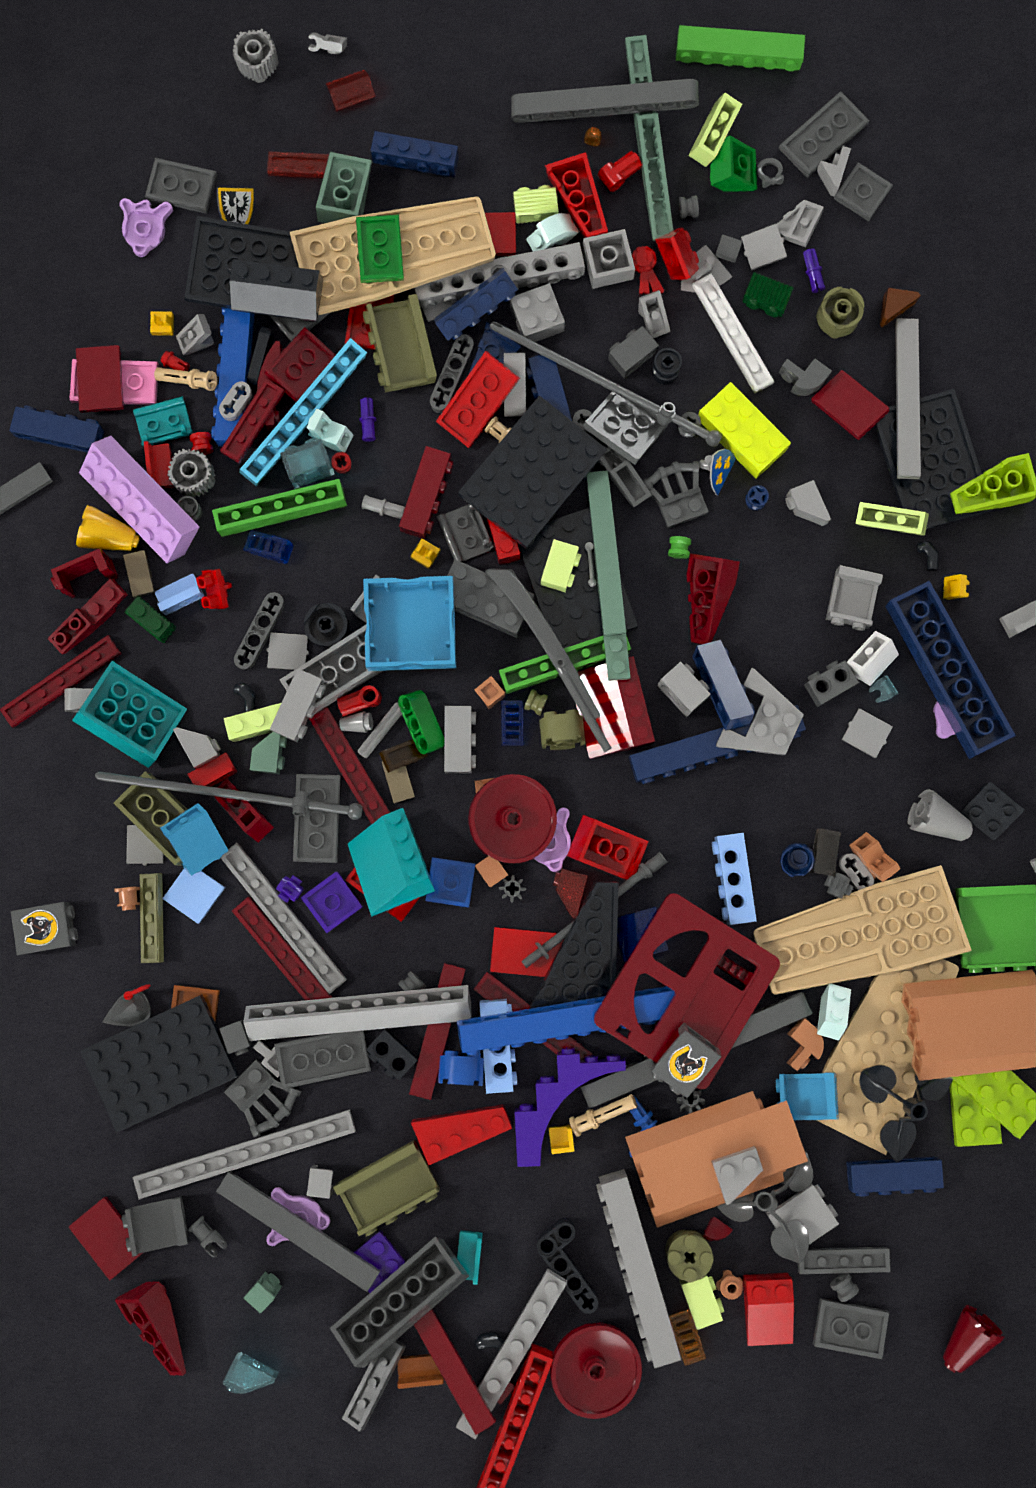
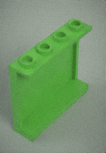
M1036 885L955 888L957 911L972 950L960 954L961 968L969 969V973L983 972V968H991V972L1005 971V967H1013V971H1025L1027 966H1035L1036 970Z

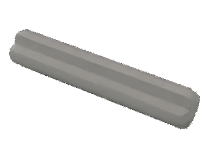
M398 702L391 707L358 749V753L364 758L369 757L402 715Z

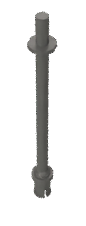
M658 852L657 855L645 864L641 863L638 872L618 886V898L643 878H652L653 873L667 864L664 856ZM573 922L543 945L536 942L535 945L538 949L521 961L522 964L528 968L542 956L549 959L547 952L566 938Z

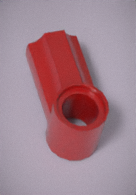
M630 151L615 163L610 162L604 165L598 172V177L610 192H614L623 185L625 179L642 168V163L639 156L635 152Z
M369 685L359 691L338 698L337 704L342 716L346 717L369 707L378 706L381 703L382 694L378 689ZM374 691L376 694L375 699L372 702H367L366 694Z

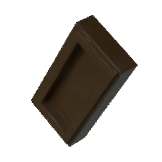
M413 739L379 753L388 773L428 757L427 753L421 754L418 751Z

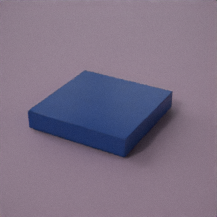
M432 857L429 876L435 891L426 894L425 901L469 907L476 864Z

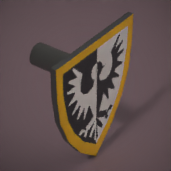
M217 188L218 210L221 219L249 224L253 211V188Z

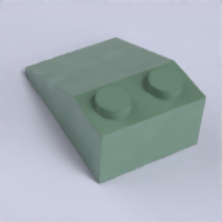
M330 152L316 205L318 222L329 223L363 215L372 160Z

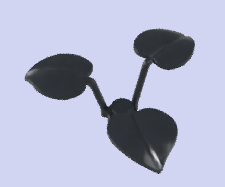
M880 1064L861 1071L859 1084L862 1093L867 1099L875 1103H883L888 1094L903 1103V1111L908 1115L900 1117L899 1122L895 1120L888 1121L880 1131L881 1144L895 1161H901L915 1141L916 1127L912 1122L915 1120L921 1121L928 1114L926 1102L922 1097L930 1101L941 1099L950 1087L953 1080L951 1077L920 1081L915 1074V1081L919 1085L916 1088L918 1100L916 1098L905 1100L891 1091L896 1085V1075L890 1067Z

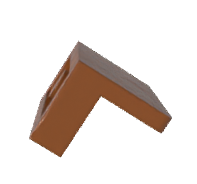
M430 1354L403 1356L397 1363L398 1389L444 1384V1378Z

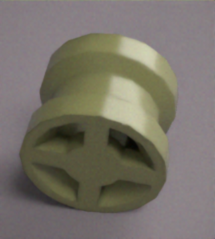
M532 689L524 709L527 711L533 710L540 716L548 695H540L536 690Z

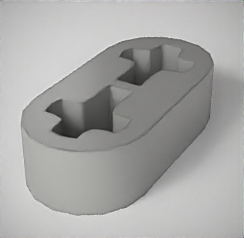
M235 383L221 402L219 411L225 420H236L250 402L252 391L247 383ZM244 388H245L246 395H245V396H244V395H240V397H239V394H238L237 391H238V390L243 391ZM233 406L234 413L229 412L227 414L225 408Z
M845 854L840 858L839 867L844 875L851 879L850 883L856 890H861L874 884L873 876L855 854ZM846 858L848 860H854V863L852 865L856 869L855 872L851 867H845V864L847 863L845 860ZM859 873L862 878L867 877L866 887L864 885L859 886L860 879L856 874Z

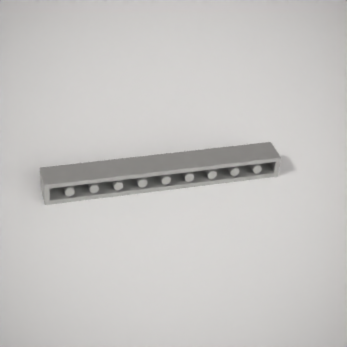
M468 985L252 1005L246 1006L243 1023L249 1041L448 1023L470 1019L471 1000Z

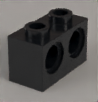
M387 1028L366 1049L369 1052L367 1056L375 1064L380 1062L385 1067L384 1072L393 1080L395 1077L400 1080L419 1059ZM385 1042L389 1046L388 1053H380L377 1049L378 1043ZM400 1057L404 1059L405 1067L403 1069H397L394 1066L393 1061L395 1058Z

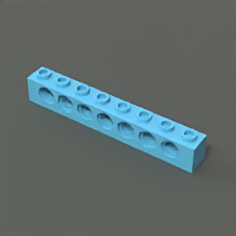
M350 338L240 468V473L257 487L306 429L309 419L313 416L315 410H321L364 360L367 352Z

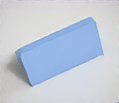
M190 574L155 591L159 601L158 607L165 615L204 597L201 588L197 585L194 574Z

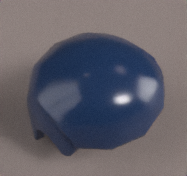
M793 843L787 846L782 851L780 858L782 870L791 877L806 875L811 871L815 862L812 849L802 843Z

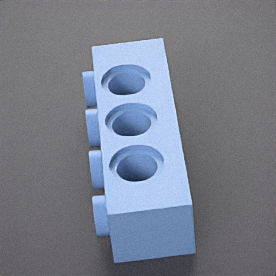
M744 833L714 837L715 841L712 842L713 854L717 855L718 863L715 864V871L717 877L721 879L718 891L720 899H724L725 906L721 908L723 921L727 920V925L755 922L757 920ZM727 851L735 854V861L732 864L725 860L724 856ZM731 873H735L739 879L738 883L734 886L728 882V876ZM734 895H738L742 899L741 905L737 908L731 904V898Z
M507 999L480 1001L481 1017L512 1012V1005L507 1004ZM510 1045L505 1046L501 1051L484 1049L486 1094L513 1092V1085H517V1072H512L511 1064L516 1062L515 1049H510ZM497 1063H504L507 1070L504 1073H497L494 1070V1066Z

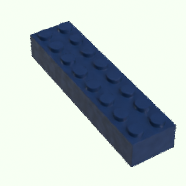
M928 581L891 599L885 607L968 758L971 759L1016 736L931 582Z

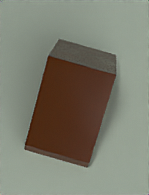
M888 288L883 296L880 326L883 328L915 305L921 296L920 293Z

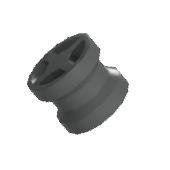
M697 195L687 199L679 197L680 219H685L687 216L698 217L699 205Z
M582 409L574 414L573 422L589 434L590 432L584 429L583 425L592 413Z
M686 412L681 416L699 426L701 425L700 417L696 413ZM678 425V431L683 437L691 438L696 435Z
M413 971L407 974L405 980L398 982L404 991L421 990L426 987Z
M849 1273L837 1276L830 1283L831 1288L837 1291L841 1302L850 1300L859 1292L858 1286L851 1282Z

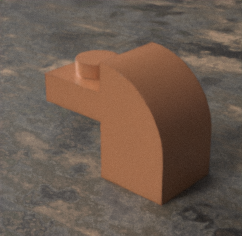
M867 832L849 845L853 853L859 857L874 879L877 877L884 882L900 870L898 863L886 855L880 843Z
M805 1018L800 1019L787 1033L801 1045L787 1062L797 1071L799 1068L803 1069L810 1062V1055L819 1060L824 1049L823 1038L817 1034V1028Z

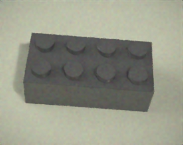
M454 560L447 576H453L455 611L517 638L525 620L504 592L487 573ZM528 592V593L530 594V596L532 597V599L534 600V594L531 593V592Z

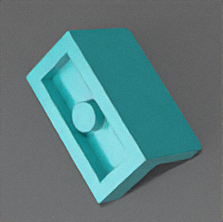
M460 1230L457 1259L469 1275L466 1280H473V1284L477 1285L483 1233Z

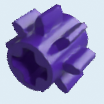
M294 875L291 878L285 876L276 888L280 892L278 897L286 903L289 900L295 902L304 890L300 886L302 881Z

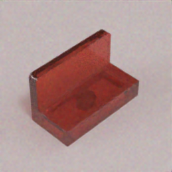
M365 70L326 83L336 111L375 97L369 75Z

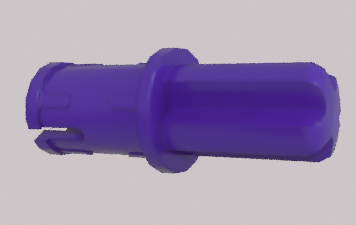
M814 248L807 249L803 253L807 268L806 275L809 276L812 293L819 292L818 288L820 291L825 290L821 274L822 267L819 266L816 250Z
M365 397L360 400L361 418H359V421L362 423V440L370 442L376 440L374 426L376 417H374L373 399Z

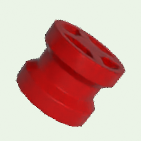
M208 432L191 434L190 441L193 443L191 450L194 449L196 452L199 451L204 455L211 454L214 451L213 446L210 444L211 434Z

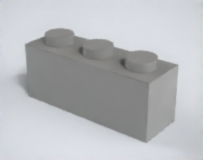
M297 668L270 730L295 742H298L299 738L303 739L307 731L306 722L308 718L313 717L316 711L315 702L317 698L322 697L325 691L324 681Z
M445 706V774H472V768H476V755H472V747H476V733H472V725H476V712H472L471 706Z

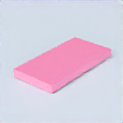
M72 359L70 401L72 403H79L76 359ZM121 361L124 404L152 405L157 403L158 381L154 377V372L159 367L158 362Z

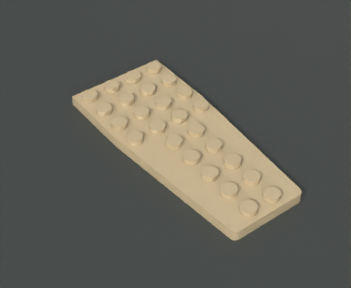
M479 197L353 216L290 232L299 268L319 270L323 277L318 315L395 295L495 260L496 255ZM399 215L404 280L361 283L356 217Z
M942 865L871 885L851 893L850 896L845 895L842 899L831 900L759 927L753 933L756 944L778 957L780 961V967L769 984L771 992L775 995L902 971L972 951Z
M942 959L914 968L876 975L822 1071V1073H836L839 1120L817 1121L885 1155L887 1154L880 1141V1131L888 1121L895 1120L899 1122V1118L904 1117L903 1103L888 1094L883 1103H875L867 1099L860 1088V1073L863 1069L874 1065H886L896 1075V1085L891 1091L905 1100L913 1097L917 1087L915 1081L916 1073L912 1067L914 1046L906 1033L909 1015L901 1001L903 986L906 983L956 978L959 971L957 965Z

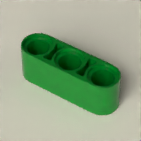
M418 690L401 695L398 700L399 708L418 751L421 754H426L443 748L445 739L425 693Z

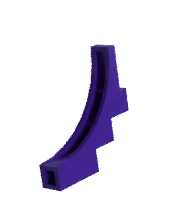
M572 1047L562 1048V1052H557L558 1079H554V1076H541V1080L536 1081L537 1107H533V1104H521L520 1108L515 1109L518 1167L540 1166L545 1130L561 1102L577 1087L593 1078L607 1073L626 1071L625 1058H620V1055L613 1054L607 1055V1059H598V1056L591 1055L585 1056L584 1060H580V1051H575V1048Z

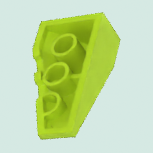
M1029 453L1003 460L998 465L950 493L955 513L962 514L1009 507L1034 500L1036 498V477Z

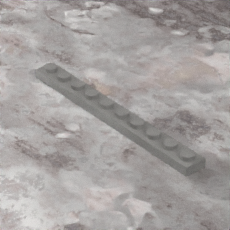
M349 1109L138 1174L133 1177L138 1199L356 1132V1128Z

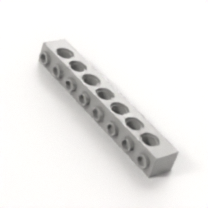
M580 242L498 258L492 262L415 287L420 308L422 306L427 309L432 308L437 303L442 302L444 304H453L480 285L474 283V280L482 279L484 282L502 268L505 269L517 289L526 286L534 288L546 282L554 284L567 278L571 280L578 279L584 275L585 270ZM563 262L566 266L558 267L556 264ZM542 266L546 270L540 272L537 271L536 268ZM524 271L525 274L522 276H518L515 274V272ZM455 283L463 284L460 288L453 287ZM435 287L442 288L440 292L432 291Z

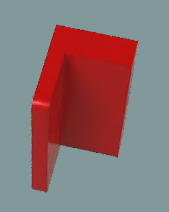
M144 441L147 473L162 489L175 487L167 475L168 470H170L168 466H171L170 461L172 462L171 445L169 443L151 445L149 441Z
M224 753L188 773V776L194 785L212 787L238 771L228 753Z

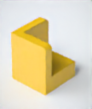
M571 1125L549 1127L552 1154L574 1152Z

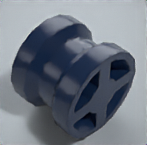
M760 485L750 488L745 497L747 507L755 511L761 510L769 499L767 489Z

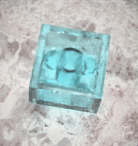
M321 438L309 439L305 444L298 447L289 446L284 452L280 453L288 477L295 489L335 475Z

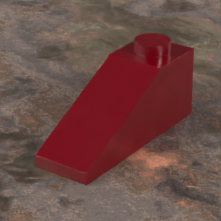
M228 778L217 787L240 791ZM214 796L243 831L258 843L274 828L250 801Z

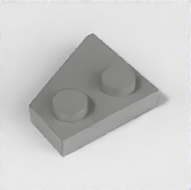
M803 200L793 211H789L777 223L781 238L806 247L823 213L824 207Z
M755 1146L711 1161L726 1205H729L763 1171Z

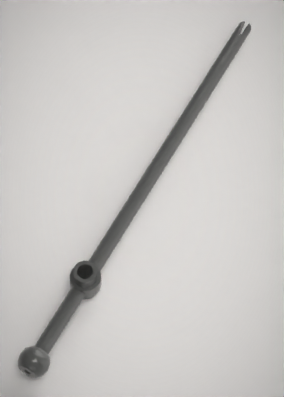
M493 321L490 324V328L493 331L656 413L657 422L660 425L666 426L673 422L705 438L709 446H718L722 438V434L718 430L708 431L675 414V405L673 403L665 402L659 406Z
M97 772L95 774L96 779L100 781L289 806L293 808L292 814L296 816H305L308 809L347 814L353 820H358L362 816L363 806L359 803L345 806L310 801L308 799L309 794L303 791H297L295 797L288 798L107 772Z

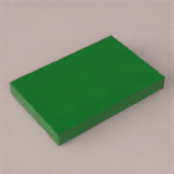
M399 215L356 217L361 283L403 281Z

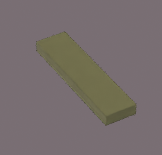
M162 873L140 874L141 963L164 962Z

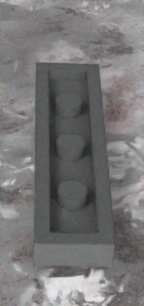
M888 1247L808 1249L805 1259L798 1263V1273L890 1272V1251Z
M398 1340L394 1341L370 1362L342 1417L344 1421L360 1432L365 1429L406 1348Z

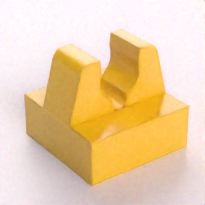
M151 312L150 333L152 335H173L174 314L172 312Z
M421 539L412 553L411 559L430 569L439 555L440 549Z
M958 574L944 577L943 598L951 600L968 597L969 593H966V585H969L967 576Z

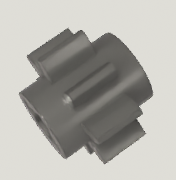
M838 872L835 873L834 877L828 876L824 884L829 887L827 890L828 894L840 899L844 895L850 896L854 887L849 884L851 881L849 877Z
M512 875L511 881L503 878L506 884L504 887H499L500 890L505 891L502 898H506L508 895L511 903H513L516 896L522 899L519 893L526 890V888L520 887L523 879H520L518 882L514 881V875ZM512 882L515 883L516 887H519V891H515L514 895H510V891H506V886H510Z
M694 1090L688 1098L684 1095L678 1097L677 1103L682 1104L680 1112L685 1110L691 1114L701 1110L699 1105L705 1104V1099L699 1098L702 1091L696 1092ZM689 1098H693V1104H688Z

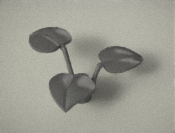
M805 1152L807 1162L788 1168L786 1172H783L784 1182L781 1183L784 1186L771 1191V1193H759L755 1201L754 1193L734 1199L729 1205L724 1203L717 1206L725 1216L737 1222L750 1220L754 1215L753 1206H757L758 1209L764 1212L771 1213L782 1226L774 1229L772 1232L771 1245L779 1256L796 1263H801L807 1255L809 1235L805 1226L798 1220H791L785 1224L775 1212L778 1206L775 1196L786 1190L788 1186L794 1192H801L812 1184L813 1168L807 1152Z

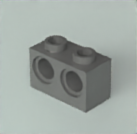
M836 660L826 666V672L820 674L817 671L807 677L809 681L804 686L817 707L859 683L846 660L841 663ZM838 671L844 675L843 682L836 680L835 672ZM817 682L825 685L826 690L824 693L816 689Z

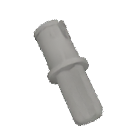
M367 495L364 496L362 502V509L378 512L380 516L385 514L401 519L405 510L404 506L387 502V499L379 500Z

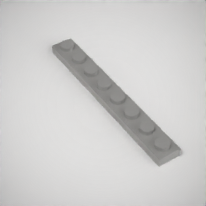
M548 1268L478 1386V1390L491 1412L567 1284L566 1279ZM462 1413L456 1428L476 1439L478 1434H474Z

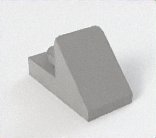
M843 146L840 154H835L832 164L824 161L819 163L817 173L831 196L835 197L839 189L851 148Z
M658 290L640 297L638 312L643 316L647 332L651 337L655 338L671 332L661 292Z
M197 314L176 336L183 355L194 353L214 344L211 336L212 333L204 314Z

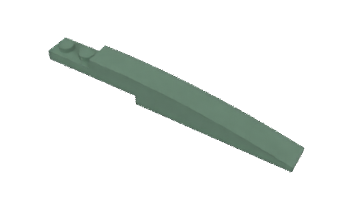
M646 35L625 37L630 84L652 82ZM656 111L633 113L639 158L642 163L641 171L652 239L656 241L655 239L673 231L659 118Z
M608 470L589 472L586 477L608 681L630 679Z

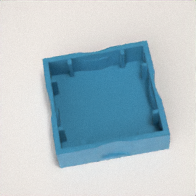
M453 576L419 577L409 580L397 578L363 579L364 611L367 621L365 666L368 671L456 668Z

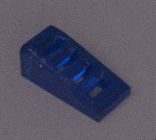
M250 530L243 550L287 564L293 544L288 539ZM260 538L257 547L254 548L256 539ZM265 540H266V541H267L266 546H265L264 550H262V549H263V546H264V543H265Z
M501 701L502 746H523V701ZM506 708H519V712H506ZM506 717H519V721H506ZM506 726H519V730H506ZM506 735H519V739H506Z

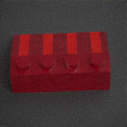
M634 656L628 657L630 679L608 681L606 663L578 672L601 715L595 720L612 747L607 752L603 751L583 717L585 742L589 759L650 745L655 742Z

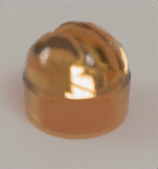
M596 127L589 128L585 133L584 142L589 146H599L602 138L601 131Z

